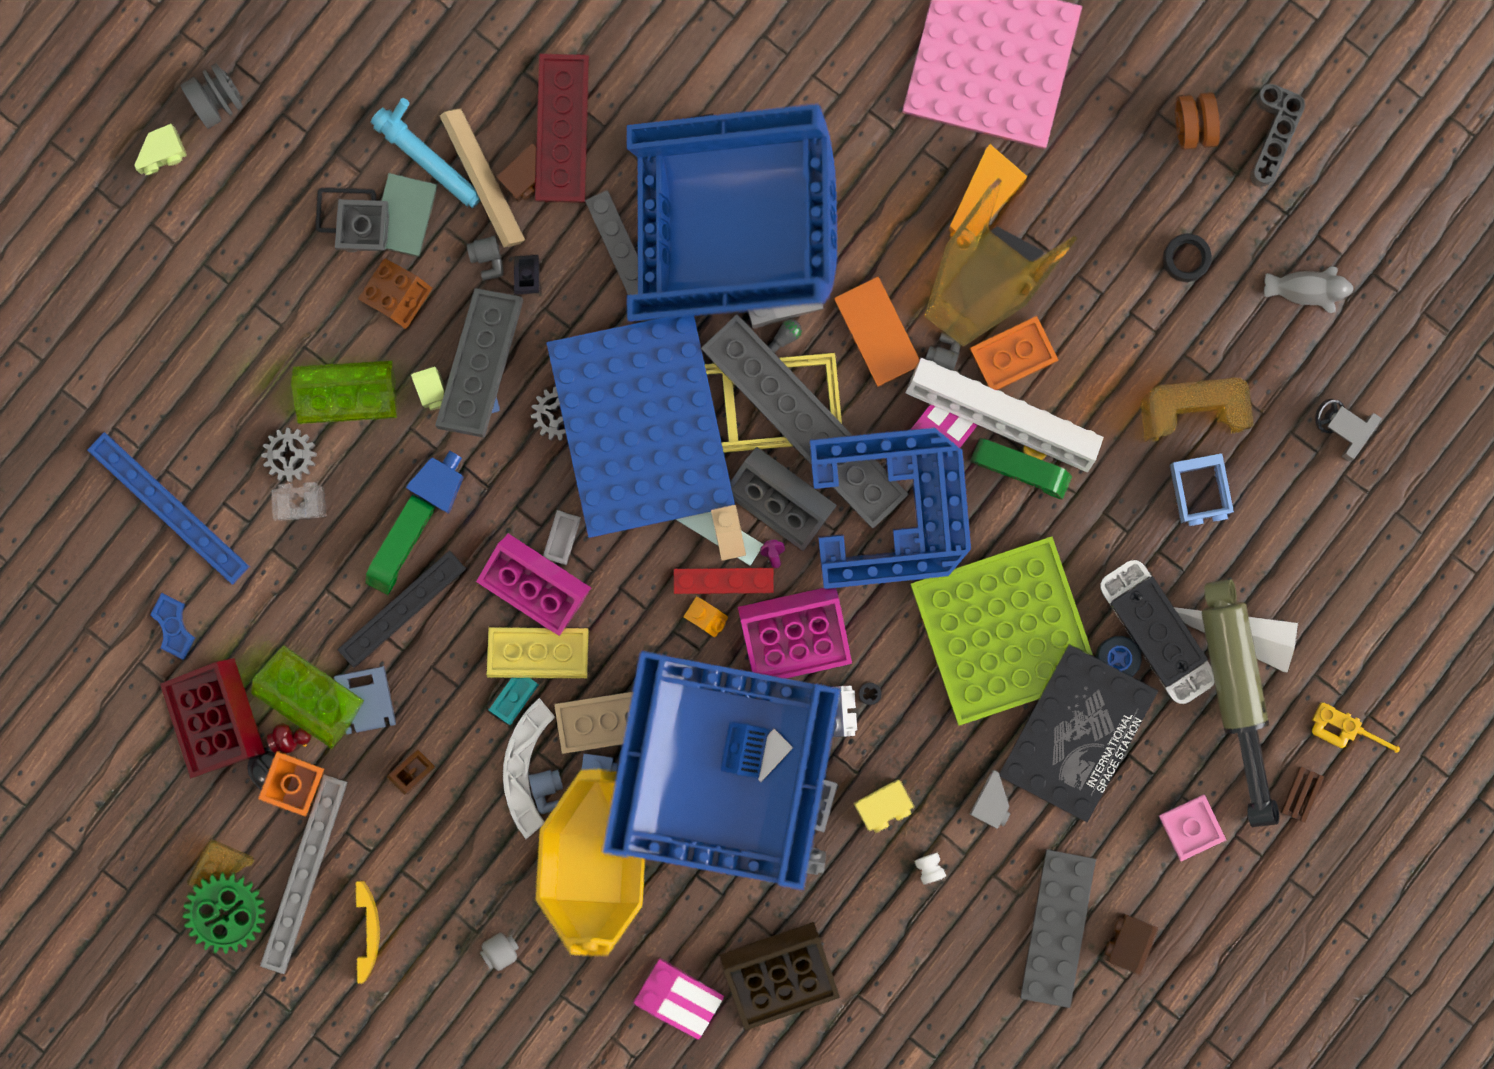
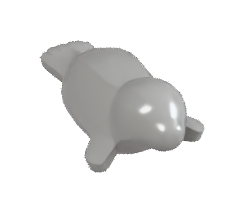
M1331 266L1324 272L1300 271L1282 278L1266 274L1264 293L1265 297L1281 295L1294 303L1319 305L1327 312L1333 313L1336 311L1334 302L1351 295L1353 285L1346 278L1336 276L1338 269Z

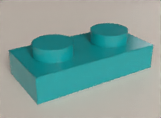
M511 678L489 711L511 725L539 684L531 678Z

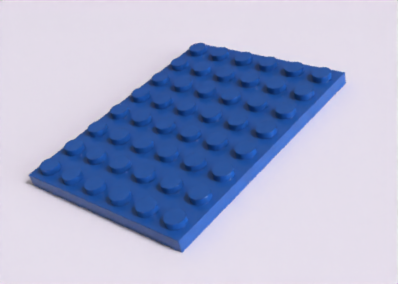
M694 315L660 318L547 342L588 538L708 513L714 509L735 505Z

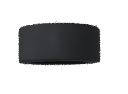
M1189 233L1178 235L1171 240L1163 254L1165 270L1170 277L1181 282H1191L1199 279L1207 272L1212 259L1210 246L1198 235ZM1182 244H1192L1201 252V264L1195 271L1182 272L1174 265L1173 253Z

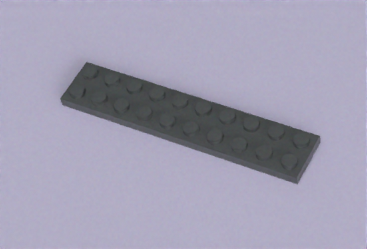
M737 314L701 348L707 357L810 465V440L853 436ZM875 459L837 463L839 486L832 488L871 529L880 523L909 495L896 481H888L887 471Z

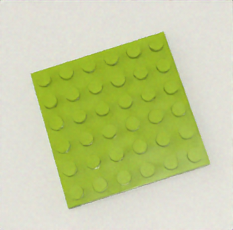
M1053 537L956 568L946 577L926 578L910 584L958 726L1039 699L1069 643L1093 656Z

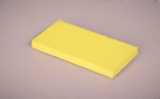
M489 627L487 677L587 678L588 628H565L562 634L558 636L547 628Z

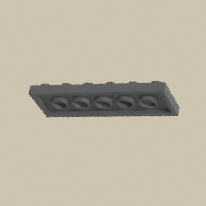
M474 289L435 424L437 429L485 438L524 300L522 297Z
M1046 850L1020 999L1070 1008L1095 869V858Z

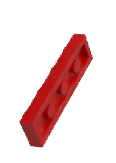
M773 568L674 569V594L774 593Z

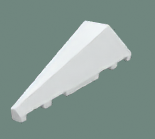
M1174 607L1185 624L1205 633L1201 615L1202 611ZM1249 617L1256 658L1282 672H1288L1295 649L1298 623Z

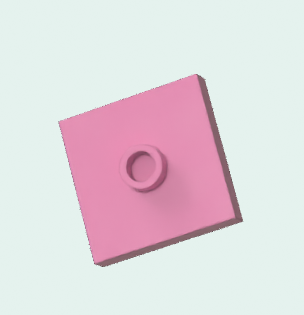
M1204 794L1158 815L1180 861L1226 840Z

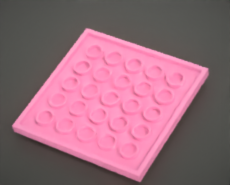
M931 0L902 113L1046 149L1082 6L1059 0Z

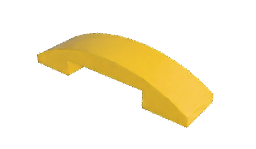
M357 881L356 907H366L367 956L357 958L358 983H364L369 977L377 958L380 925L376 903L365 881Z

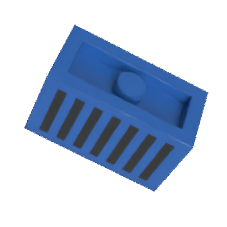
M730 722L721 771L759 778L768 729Z

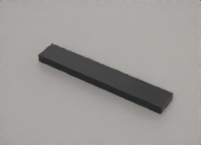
M449 550L337 650L353 668H356L459 577L466 568Z

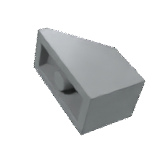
M992 770L969 814L998 829L999 825L1004 826L1010 813L1007 812L1009 804L999 772Z

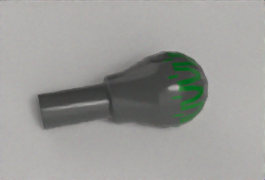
M791 319L783 322L774 340L768 347L775 353L780 347L783 348L787 344L799 339L802 333L799 322Z

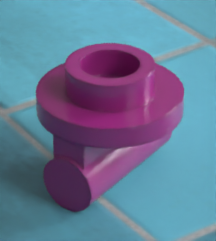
M769 540L760 548V553L762 556L769 557L773 568H779L781 565L779 554L784 552L785 546L782 542H778V540Z

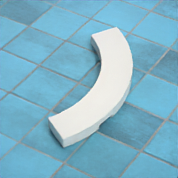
M540 698L529 707L515 727L507 746L503 766V783L507 804L514 822L525 839L536 832L545 822L532 799L528 776L530 758L534 746L543 730L555 718Z

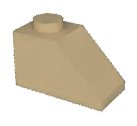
M736 505L711 510L722 561L746 556Z

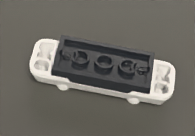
M1131 560L1102 579L1100 584L1102 594L1175 702L1179 704L1188 703L1214 685L1213 671L1207 657L1155 578L1150 575L1141 562Z

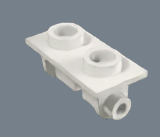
M852 686L832 687L841 689L833 728L834 737L855 736V731L857 730L856 713H847L848 708H856L855 691H852Z

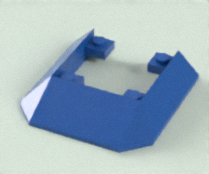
M935 427L810 440L814 489L839 486L837 463L886 458L888 481L913 480L917 527L893 529L895 552L846 557L843 534L818 537L824 589L946 577L952 573L971 550L963 451Z

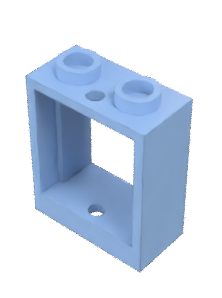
M1222 454L1170 464L1181 523L1188 522L1189 526L1203 524V519L1211 517L1213 522L1228 519L1227 514L1234 512ZM1214 467L1222 508L1188 515L1180 473Z

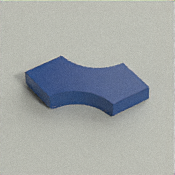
M161 593L150 614L158 621L163 631L161 649L185 660L196 638L187 631L183 623L182 613L185 604Z

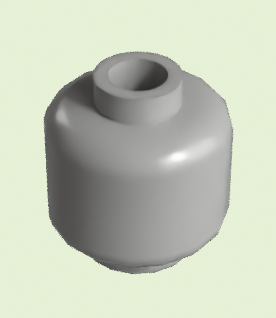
M498 933L482 944L483 951L480 954L490 970L495 968L500 971L517 960L515 950L519 949L512 936L506 938L503 933Z

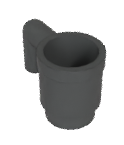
M496 235L474 240L473 243L467 244L471 263L492 262L493 269L481 271L483 281L503 276L504 270Z
M942 332L939 341L950 344V350L930 346L925 360L933 361L941 367L954 371L962 339Z

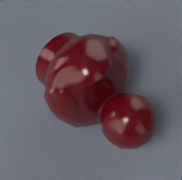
M285 723L277 724L273 729V733L267 735L268 745L274 753L276 751L292 753L296 749L297 744L306 747L307 743L311 740V732L308 729L299 728L293 733Z

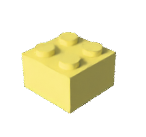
M895 780L853 803L867 830L873 829L874 832H879L888 827L887 821L894 817L899 821L910 815L909 809L914 807L900 780Z

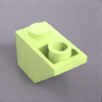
M172 124L148 133L135 163V168L140 174H153L159 170L158 167L165 164L169 166L175 165L182 161V157L187 156L176 128Z

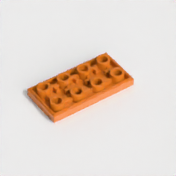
M879 277L834 298L877 387L916 368L920 359Z

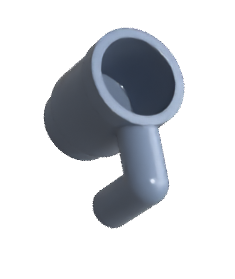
M551 770L528 775L538 812L540 814L552 812L559 800L546 803L545 796L557 793L556 791L563 789L559 771L551 772Z

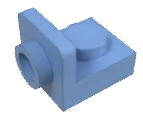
M584 754L582 770L603 769L617 772L618 763H613L614 758Z

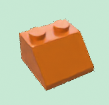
M276 751L258 799L306 817L324 769Z

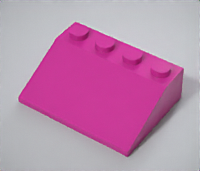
M821 588L738 607L753 673L786 679L852 664L836 588Z

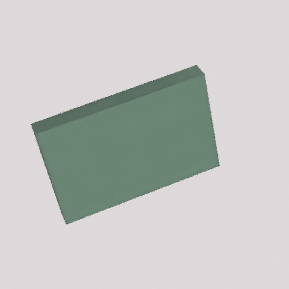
M391 173L388 174L382 201H388L389 207L388 241L385 249L420 257L437 184Z

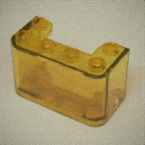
M1241 378L1160 385L1146 394L1141 403L1145 442L1159 441V436H1166L1175 431L1177 427V414L1216 411L1218 423L1227 424L1231 428V434L1243 433L1254 426L1249 386Z

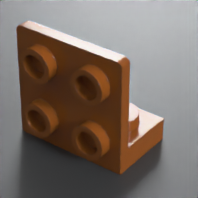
M385 258L359 296V300L386 315L399 326L407 329L431 292L432 287L415 274Z

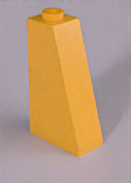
M991 144L986 148L948 230L951 232L950 237L959 245L963 243L968 246L1027 178L1020 169Z

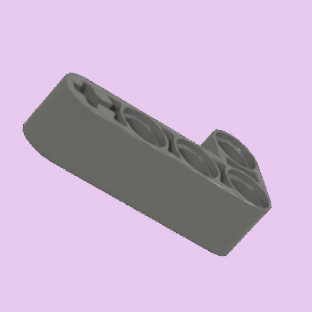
M1275 84L1264 86L1256 97V103L1260 109L1275 115L1251 171V181L1257 187H1266L1276 177L1305 108V101L1299 94ZM1269 92L1273 94L1275 101L1267 102L1264 99V93ZM1293 102L1296 104L1297 112H1290L1287 109L1286 103ZM1277 125H1285L1288 129V134H1280L1277 131ZM1275 147L1278 150V157H1271L1267 152V148ZM1268 164L1270 166L1265 173L1267 177L1262 179L1260 171Z

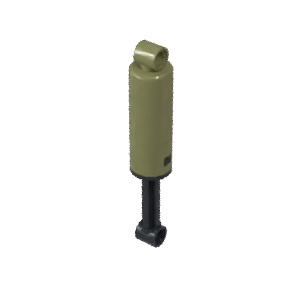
M1232 579L1209 582L1205 584L1204 588L1205 599L1209 607L1203 609L1201 615L1224 733H1238L1251 800L1247 808L1249 823L1252 828L1278 825L1279 809L1276 801L1270 797L1258 729L1269 726V720L1247 607L1244 602H1236L1237 593Z

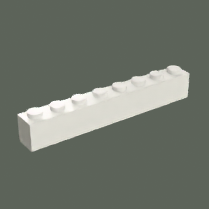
M923 358L917 364L906 390L908 395L1085 472H1088L1096 461L1104 438L1091 430L1081 428L1068 420H1063L1050 414L1048 411L1035 408L1025 401L1017 400L1002 391L994 390L979 381L971 380L956 371L948 370L933 361Z

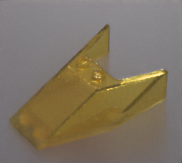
M999 178L988 187L946 244L925 312V317L962 346L967 345L1025 307L1078 239L1072 236L1037 260L1029 261L989 230V223L1002 180Z

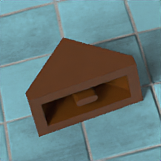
M417 749L392 771L387 778L404 795H407L435 766Z

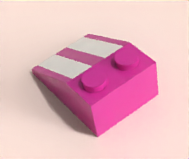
M930 405L910 430L935 427L960 448L978 425L934 405Z
M659 958L636 997L634 1004L699 1040L725 996L664 959Z

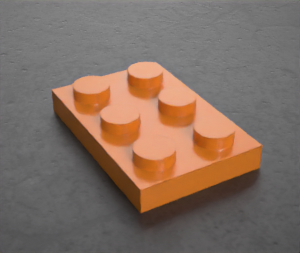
M1037 316L969 349L987 386L994 390H999L1058 361Z

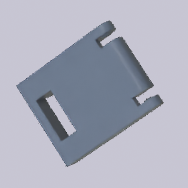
M385 666L334 676L346 735L352 734L351 724H354L356 733L386 727L385 717H389L390 726L396 725ZM372 674L374 684L351 688L350 678Z

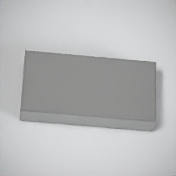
M557 510L543 554L545 558L567 565L581 517Z

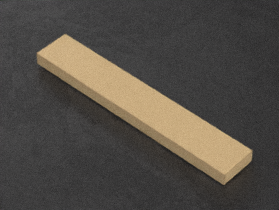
M457 109L442 113L440 118L503 247L522 243L525 239L462 110Z

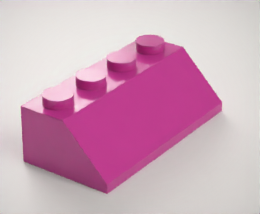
M509 533L498 543L476 581L558 636L562 634L591 589L590 586Z

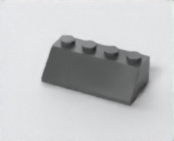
M758 447L748 456L730 482L733 498L736 503L802 551L806 549L837 506Z

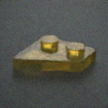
M210 838L188 878L187 884L191 887L194 884L202 887L201 878H205L209 882L211 881V873L218 879L222 871H224L226 878H229L232 872L235 873L236 877L237 872L247 865L250 867L254 863V857Z

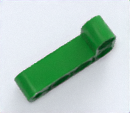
M979 438L970 462L1039 488L1042 492L1063 500L1072 479V475L1059 466L984 438Z
M415 495L410 497L369 566L365 584L389 595L398 579L399 570L431 518L435 509L434 505Z

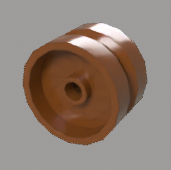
M1200 93L1196 103L1190 94L1178 95L1175 102V122L1180 148L1182 150L1195 149L1199 141L1204 148L1217 147L1220 139V123L1214 93Z

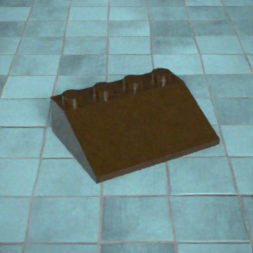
M814 922L719 955L745 1031L840 998Z

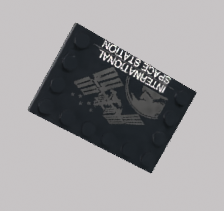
M1069 643L999 772L1000 777L1088 822L1154 701L1158 690Z

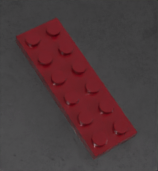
M539 54L536 202L585 203L589 55Z

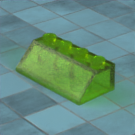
M392 361L293 367L291 388L298 424L397 418L396 386Z
M284 645L252 680L251 694L331 749L347 732L364 703L362 698Z

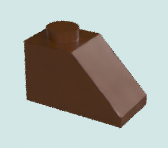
M533 143L496 177L498 182L518 203L522 199L526 201L535 192L537 149Z

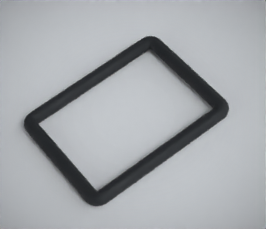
M319 188L317 191L316 230L320 233H336V228H321L322 192L371 194V200L376 201L375 190Z

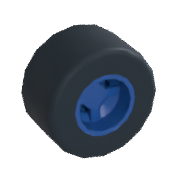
M1115 636L1103 641L1095 654L1096 658L1131 676L1138 672L1142 663L1141 651L1137 644L1124 636Z

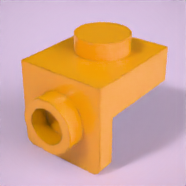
M697 596L683 616L713 637H716L723 630L728 616Z

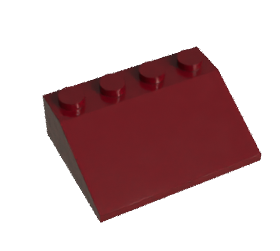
M235 658L212 663L160 684L190 779L265 753Z

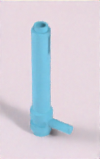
M402 98L393 112L381 108L371 120L374 129L378 133H383L385 139L391 144L395 143L463 204L474 208L480 202L474 186L408 130V126L401 120L409 106V101Z

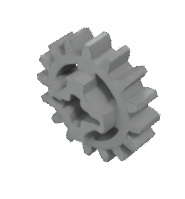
M554 387L553 393L550 394L547 390H544V398L536 397L539 405H532V409L537 411V413L532 414L531 418L538 420L533 426L535 429L542 428L540 431L541 436L549 433V440L552 441L554 436H558L559 441H562L563 435H566L565 429L559 430L560 426L564 424L563 417L555 420L554 415L550 413L553 411L557 412L558 408H560L557 389ZM557 398L556 403L550 406L545 405L548 401ZM541 414L550 419L549 428L543 423Z
M286 428L285 434L277 430L278 437L269 436L270 445H263L268 450L267 453L261 454V457L268 459L263 465L266 468L272 467L269 474L273 476L278 473L277 479L280 481L285 476L288 482L293 481V476H296L298 480H302L301 473L304 472L309 475L310 471L307 467L315 466V463L311 461V457H316L317 453L310 450L315 444L313 442L307 443L309 439L307 434L300 437L301 431L298 429L294 434H292L290 428ZM294 439L298 440L305 450L297 449ZM283 441V445L278 450H274ZM289 449L295 453V456L290 457V461L284 457V454H287ZM274 460L283 463L284 471L276 466ZM301 460H304L303 464L296 469V465Z

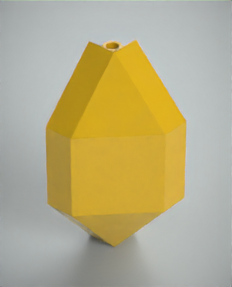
M603 769L581 770L540 828L536 901L571 954L607 956L643 905L645 859L603 853L617 779V772Z

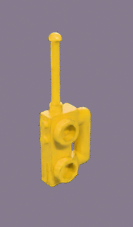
M1320 702L1312 718V721L1315 722L1312 728L1313 735L1339 748H1344L1348 740L1354 741L1358 733L1392 749L1395 753L1400 750L1399 746H1395L1365 731L1361 727L1362 722H1360L1359 718L1356 717L1354 719L1351 717V714H1344L1325 702ZM1329 723L1341 729L1340 736L1325 730L1326 724Z

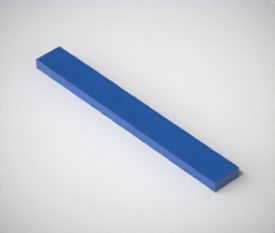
M104 432L87 450L232 585L248 570L250 566L108 434Z

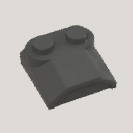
M338 199L335 249L345 250L350 253L357 251H385L389 227L388 201Z

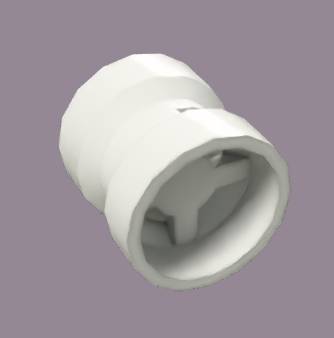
M938 852L915 860L916 867L920 870L922 869L920 878L923 885L946 877L944 869L938 865L940 861Z

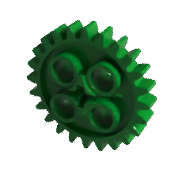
M222 871L218 879L211 873V881L209 882L205 878H201L202 887L194 884L193 889L196 894L188 892L187 897L192 902H184L183 906L189 909V911L183 912V917L190 919L184 924L186 928L192 927L189 936H198L196 944L204 941L205 950L210 945H213L214 953H217L219 947H223L224 953L227 954L228 947L231 946L237 952L239 943L246 948L247 938L252 941L255 940L253 931L261 932V927L257 923L265 922V918L259 916L266 911V908L259 907V905L264 903V898H256L260 893L259 888L251 890L253 882L250 881L245 885L243 875L238 880H235L234 872L231 873L229 878H226L224 871ZM226 890H230L235 894V898L230 901L224 900L221 894ZM239 900L244 901V903L233 907ZM204 904H209L214 910L210 914H204L200 911V907ZM221 908L224 911L229 910L227 917L224 914L219 916ZM239 911H244L249 917L245 921H239L235 918V914ZM216 918L211 924L205 925L206 921ZM217 925H224L227 928V932L219 935L214 932L213 928Z

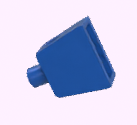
M450 450L442 463L432 457L406 488L449 514L464 478L455 471L462 458Z

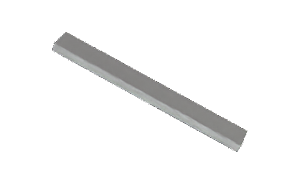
M325 774L322 776L260 967L282 974L286 972L348 782Z

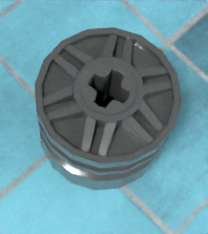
M217 63L211 65L216 75L214 78H211L206 69L202 71L206 81L204 84H201L194 76L180 84L184 94L207 129L222 121L219 109L223 108L228 115H233L228 105L229 103L233 102L238 111L244 108L239 91L229 75Z

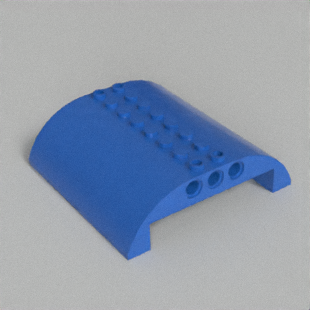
M818 104L627 125V150L638 157V294L627 295L628 321L822 304L828 299L833 287L837 263V192L831 140L827 124Z
M641 651L603 853L623 857L634 856L774 882L779 886L803 890L841 689ZM730 722L767 728L768 735L775 729L793 747L762 782L754 777L721 771Z

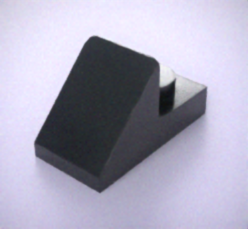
M539 255L514 256L515 295L541 294Z

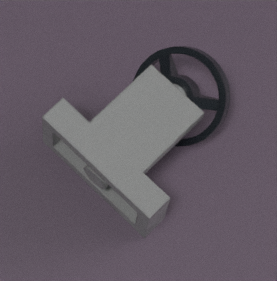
M1327 399L1322 402L1315 415V423L1320 431L1325 433L1335 432L1350 442L1342 454V457L1349 462L1355 459L1382 419L1373 413L1368 416L1366 421H1363L1348 411L1343 403L1336 399ZM1329 403H1332L1331 408L1325 413V417L1320 420L1323 409ZM1329 423V425L1327 426L1329 428L1328 430L1323 429V427L1321 426L1322 424Z

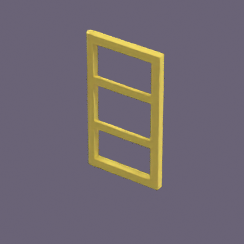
M835 353L779 358L788 368L815 365L826 366L830 412L842 424ZM705 364L707 375L722 374L729 440V442H722L724 453L754 450L756 447L759 449L792 447L784 436L738 441L733 383L715 364Z

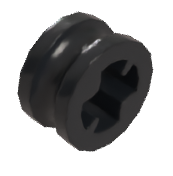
M866 683L859 690V698L864 704L874 705L881 699V689L874 683ZM868 687L870 690L876 689L877 694L874 695L877 697L875 700L870 698L866 700L863 697V694H866L863 692L865 688Z

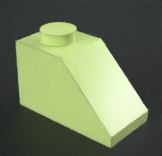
M432 367L411 374L422 406L424 408L429 407L430 410L440 408L445 387L437 368Z

